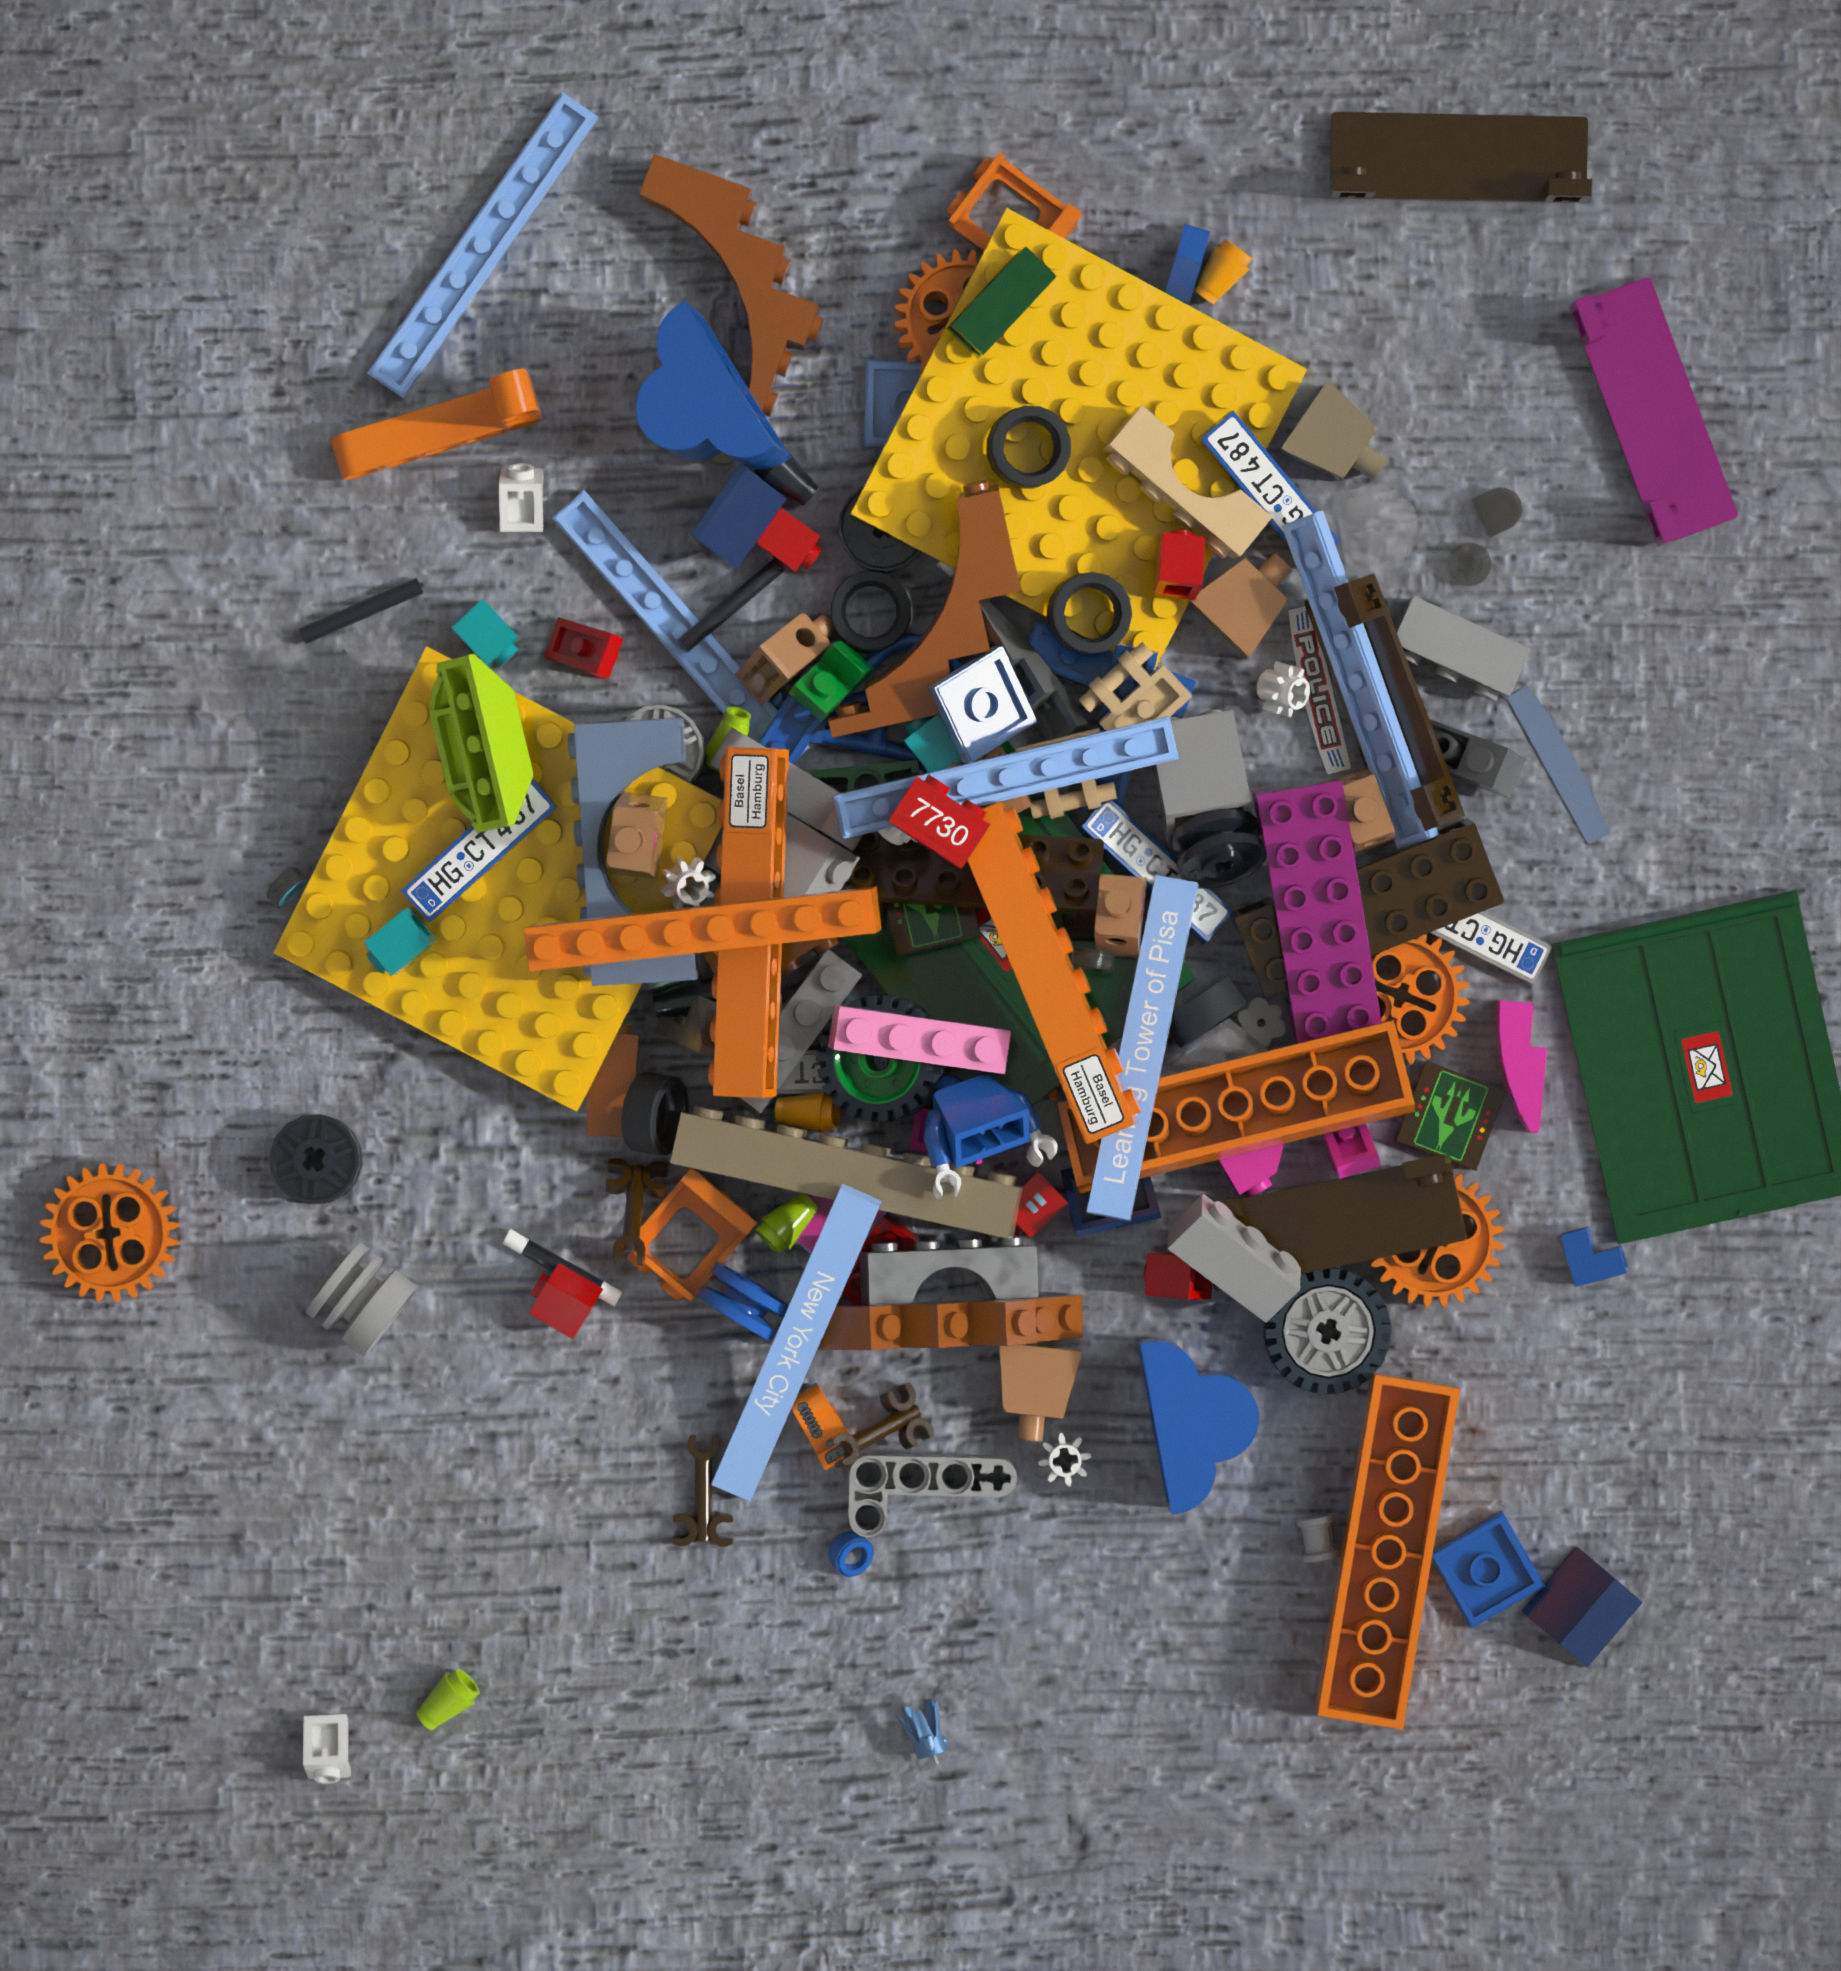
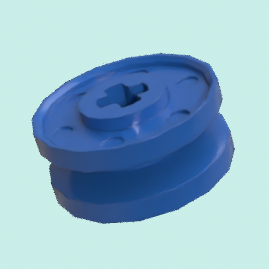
M716 1261L711 1272L724 1284L722 1290L718 1291L702 1285L696 1296L740 1326L772 1341L778 1331L764 1317L768 1311L784 1317L789 1305L757 1282Z

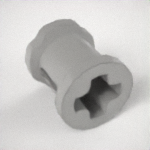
M1333 1513L1296 1519L1297 1527L1302 1529L1305 1554L1302 1555L1303 1562H1320L1340 1557V1550L1336 1549L1334 1545L1331 1523L1335 1521Z

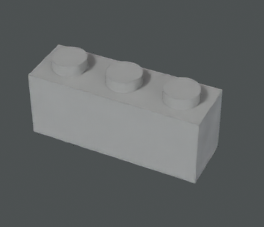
M1415 596L1409 599L1396 628L1408 663L1418 666L1422 660L1435 666L1434 674L1455 684L1458 683L1460 678L1475 685L1474 693L1495 702L1498 696L1503 698L1510 696L1531 650Z
M1202 1194L1169 1226L1168 1250L1265 1323L1300 1291L1301 1267H1299L1295 1258L1285 1251L1279 1252L1266 1241L1259 1230L1252 1226L1246 1227L1233 1216V1213L1226 1205L1219 1201L1213 1202Z

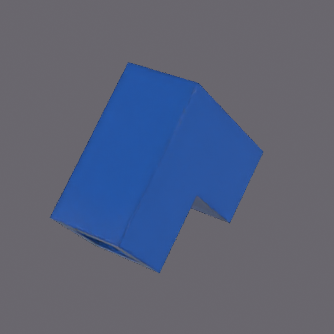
M1184 224L1165 289L1166 294L1181 302L1190 303L1210 231Z
M1589 1226L1560 1235L1575 1287L1629 1272L1623 1246L1619 1245L1596 1252Z

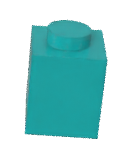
M484 599L478 602L451 627L489 668L495 662L499 667H502L519 651L515 644L520 638Z
M934 715L932 718L916 719L905 728L909 736L903 742L928 773L954 767L962 761L944 721L939 715Z
M410 907L397 914L367 939L364 944L370 950L366 955L373 966L379 972L384 973L387 971L390 976H393L405 969L435 944L438 939Z

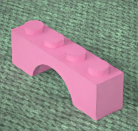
M834 1004L828 1047L839 1051L1005 1074L1011 1031L1003 1028L934 1020Z

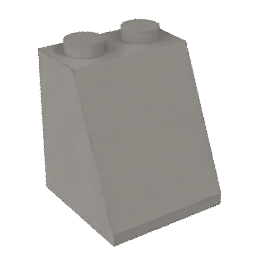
M1208 710L1199 716L1183 719L1170 717L1179 759L1153 765L1166 845L1169 853H1172L1171 836L1179 826L1189 819L1202 813L1219 809H1240L1249 811L1252 814L1251 797L1233 710L1224 712Z
M787 813L784 897L841 890L851 876L852 870L860 857ZM723 827L704 863L720 874L721 869L717 866L716 853L718 845L722 843Z

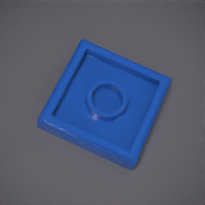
M1503 1511L1494 1514L1433 1549L1431 1561L1471 1629L1545 1587Z

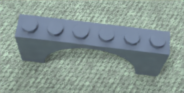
M684 717L580 723L574 725L575 733H569L570 759H576L577 777L571 778V794L573 803H579L580 820L574 821V838L576 846H582L583 863L577 865V882L579 889H585L586 907L580 908V919L634 914L617 894L606 870L603 854L606 823L616 801L632 782L659 766L686 761ZM700 953L583 966L585 976H591L592 986L696 980L701 977Z

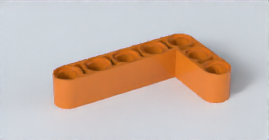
M522 368L496 375L488 380L491 387L489 389L330 438V442L342 480L366 476L542 421L543 416L527 370Z

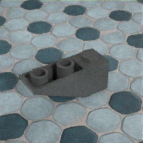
M1429 719L1450 776L1510 799L1526 759L1507 747Z

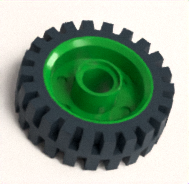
M893 995L866 996L855 999L847 1005L849 1007L934 1019L920 1005L911 1002V1000ZM830 1018L825 1025L827 1028L826 1032L820 1035L818 1041L821 1044V1049L816 1051V1061H820V1069H817L819 1079H823L825 1083L822 1087L827 1095L832 1096L834 1099L832 1102L838 1108L844 1109L847 1114L861 1120L886 1123L913 1116L922 1111L921 1108L932 1102L942 1075H946L948 1066L890 1058L887 1068L880 1070L875 1065L874 1055L833 1050L828 1047L832 1018Z

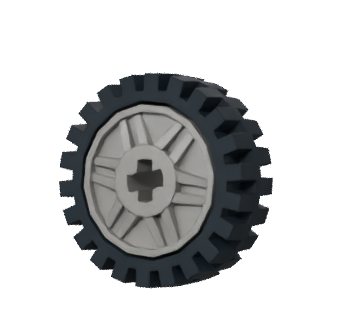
M1337 1267L1301 1274L1300 1291L1267 1323L1264 1322L1265 1347L1275 1368L1295 1386L1317 1394L1344 1393L1361 1386L1382 1366L1391 1343L1390 1315L1377 1290L1356 1273ZM1327 1319H1333V1327L1338 1330L1335 1339L1328 1337L1327 1342L1320 1341L1322 1334L1316 1330L1320 1322L1326 1324Z

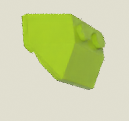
M475 654L438 662L436 669L438 676L432 690L429 713L448 793L462 813L472 821V826L477 833L515 825L534 774L514 690Z

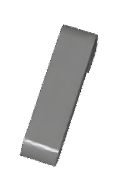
M731 728L709 765L719 771L720 761L725 756L726 747H766L738 730ZM789 762L787 813L853 852L864 834L845 839L841 838L832 799L833 795L841 793Z
M864 1453L858 1456V1459L851 1464L849 1524L852 1530L859 1536L873 1537L881 1533L887 1522L888 1495L1004 1497L1011 1493L1016 1486V1469L1010 1460L1002 1456ZM872 1462L879 1466L882 1474L878 1482L867 1485L859 1481L856 1472L861 1464ZM908 1463H915L921 1466L924 1470V1478L921 1483L914 1486L903 1483L899 1476L902 1467ZM952 1464L961 1465L967 1471L965 1482L957 1487L947 1485L942 1479L943 1471ZM972 1464H981L979 1473L984 1474L993 1473L994 1466L1000 1465L1002 1466L1003 1473L1010 1474V1478L1002 1480L1001 1487L998 1488L993 1486L990 1479H979L981 1487L972 1488L974 1482ZM871 1505L877 1508L880 1513L879 1522L869 1528L858 1524L855 1515L860 1507Z

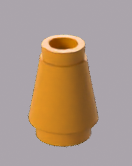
M1225 238L1220 246L1215 244L1194 291L1214 305L1219 298L1250 270L1247 266L1253 258Z
M825 1091L778 1098L775 1104V1120L777 1123H784L826 1134L828 1130H837L840 1123L841 1108H838L832 1102L834 1099L831 1095H827Z

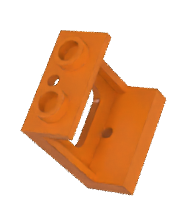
M999 152L994 160L988 156L983 160L972 176L978 182L968 195L961 191L947 209V212L952 215L948 221V226L982 252H984L991 236L969 219V212L992 181L1000 180L1035 205L1040 211V216L1035 223L1064 239H1067L1081 220L1083 214L1070 203L1067 206L1007 162L1002 152Z
M690 1168L640 1228L639 1238L646 1247L643 1265L637 1266V1254L633 1250H630L631 1253L626 1258L643 1273L647 1274L652 1269L664 1280L659 1286L679 1302L684 1296L691 1302L700 1287L705 1285L712 1277L711 1269L716 1261L723 1264L758 1221L697 1169ZM683 1207L692 1210L719 1235L718 1243L692 1274L685 1279L677 1277L649 1252L651 1241L673 1215Z

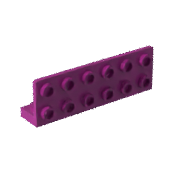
M1646 277L1595 297L1588 295L1575 300L1569 306L1657 546L1660 547L1735 519L1738 516V512L1652 280Z
M1336 780L1274 792L1270 788L1252 790L1259 834L1264 839L1290 1000H1286L1293 1043L1296 1045L1381 1024L1343 783Z

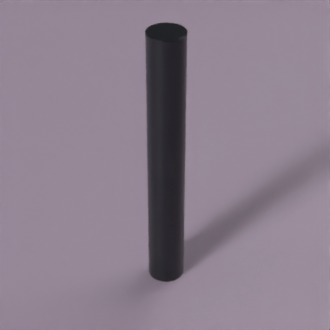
M775 559L768 562L678 638L677 643L686 653H689L784 572L782 566Z
M414 578L299 628L300 634L305 644H308L421 595L423 590L418 579Z

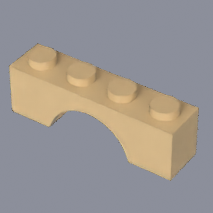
M1143 405L1134 408L1102 447L1110 454L1107 461L1120 473L1127 475L1131 472L1142 482L1139 488L1150 499L1157 503L1164 500L1175 510L1172 514L1173 518L1183 527L1190 531L1196 528L1208 538L1205 541V545L1216 555L1223 559L1227 555L1231 559L1241 557L1272 519V516L1241 489L1218 498L1203 497L1188 490L1177 478L1171 463V445L1175 433Z

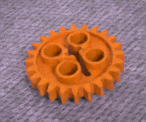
M957 249L953 250L952 261L947 263L940 253L936 254L935 268H932L924 261L920 264L922 278L911 273L908 275L907 282L913 290L907 288H900L898 297L907 304L895 305L894 314L905 319L894 322V331L906 333L898 340V347H912L906 361L911 363L920 359L922 361L919 368L920 375L944 328L933 335L927 331L930 328L935 329L946 326L978 263L975 250H971L967 261L961 260ZM930 300H940L945 304L947 310L943 314L935 316L929 314L925 310L924 305Z
M1427 934L1371 956L1375 982L1395 989L1399 988L1401 983L1406 985L1405 993L1433 1003L1436 1006L1433 1012L1408 1002H1401L1397 1008L1393 1005L1394 998L1392 996L1377 991V997L1380 998L1384 1006L1381 1022L1385 1023L1394 1020L1401 1051L1404 1053L1408 1064L1414 1063L1415 1051H1419L1425 1059H1430L1429 1046L1431 1044L1440 1050H1444L1446 1047L1441 1036L1446 1034L1451 1037H1457V1032L1450 1026L1452 1021L1465 1022L1466 1020L1462 1014L1456 1012L1457 1006L1470 1004V1000L1458 996V991L1469 986V982L1457 981L1455 977L1465 969L1464 966L1451 967L1448 962L1453 958L1454 950L1441 954L1438 951L1441 947L1442 939L1438 938L1428 945L1426 944ZM1385 955L1395 958L1399 966L1397 975L1391 980L1380 978L1376 972L1377 961ZM1426 970L1435 973L1439 981L1436 992L1428 996L1420 993L1416 986L1418 975ZM1412 1010L1418 1012L1424 1022L1422 1030L1413 1036L1406 1034L1401 1028V1018L1405 1013Z
M106 1163L99 1165L98 1176H95L89 1167L82 1168V1182L73 1175L68 1176L67 1182L71 1188L69 1191L59 1187L54 1189L56 1196L61 1200L59 1204H45V1207L54 1215L53 1219L40 1220L41 1225L51 1229V1234L39 1240L41 1243L52 1244L53 1250L43 1256L44 1260L57 1258L59 1264L54 1268L52 1274L57 1275L66 1272L69 1275L64 1284L66 1288L79 1282L81 1284L79 1290L80 1297H85L91 1289H95L97 1302L103 1301L107 1291L111 1292L114 1302H119L122 1298L123 1289H126L132 1298L138 1297V1283L148 1290L154 1288L150 1275L154 1274L161 1278L165 1277L167 1274L160 1266V1263L162 1261L175 1262L176 1258L166 1250L168 1246L180 1245V1240L170 1237L169 1234L170 1230L181 1227V1223L168 1221L167 1216L173 1213L177 1207L176 1205L163 1206L161 1201L169 1192L167 1190L157 1193L152 1191L156 1182L155 1177H151L144 1183L140 1182L141 1169L135 1168L129 1177L125 1176V1166L122 1163L116 1166L114 1174H110ZM105 1194H108L111 1199V1225L113 1228L120 1229V1236L113 1238V1248L118 1264L116 1271L110 1268L109 1238L101 1237L100 1230L108 1225L106 1210L103 1204V1196ZM125 1197H132L139 1203L140 1213L134 1221H128L120 1215L119 1204ZM83 1201L92 1203L97 1210V1218L90 1226L80 1223L76 1216V1209ZM130 1239L139 1241L145 1250L144 1257L138 1264L129 1262L123 1253L124 1246ZM87 1244H93L101 1251L102 1259L96 1268L85 1266L81 1260V1251Z
M1458 1173L1455 1176L1462 1214L1470 1216L1474 1225L1472 1233L1465 1241L1433 1247L1427 1269L1423 1274L1418 1272V1267L1428 1248L1418 1250L1416 1257L1408 1262H1402L1396 1255L1374 1259L1369 1263L1371 1267L1383 1266L1385 1268L1378 1278L1380 1282H1385L1392 1278L1395 1280L1391 1289L1392 1294L1396 1295L1402 1289H1408L1406 1294V1302L1412 1303L1418 1294L1422 1295V1303L1426 1308H1429L1433 1296L1438 1298L1443 1308L1447 1307L1448 1295L1451 1294L1459 1303H1463V1289L1468 1288L1471 1292L1478 1294L1479 1289L1475 1282L1478 1277L1489 1282L1492 1280L1485 1271L1486 1266H1500V1262L1491 1256L1492 1250H1502L1505 1248V1245L1493 1241V1235L1505 1231L1504 1227L1492 1225L1491 1220L1497 1217L1500 1211L1498 1209L1486 1211L1484 1206L1489 1202L1491 1196L1489 1194L1478 1198L1474 1196L1479 1185L1477 1182H1472L1466 1188H1463V1174ZM1445 1254L1453 1255L1458 1265L1455 1274L1449 1278H1441L1435 1269L1436 1261Z

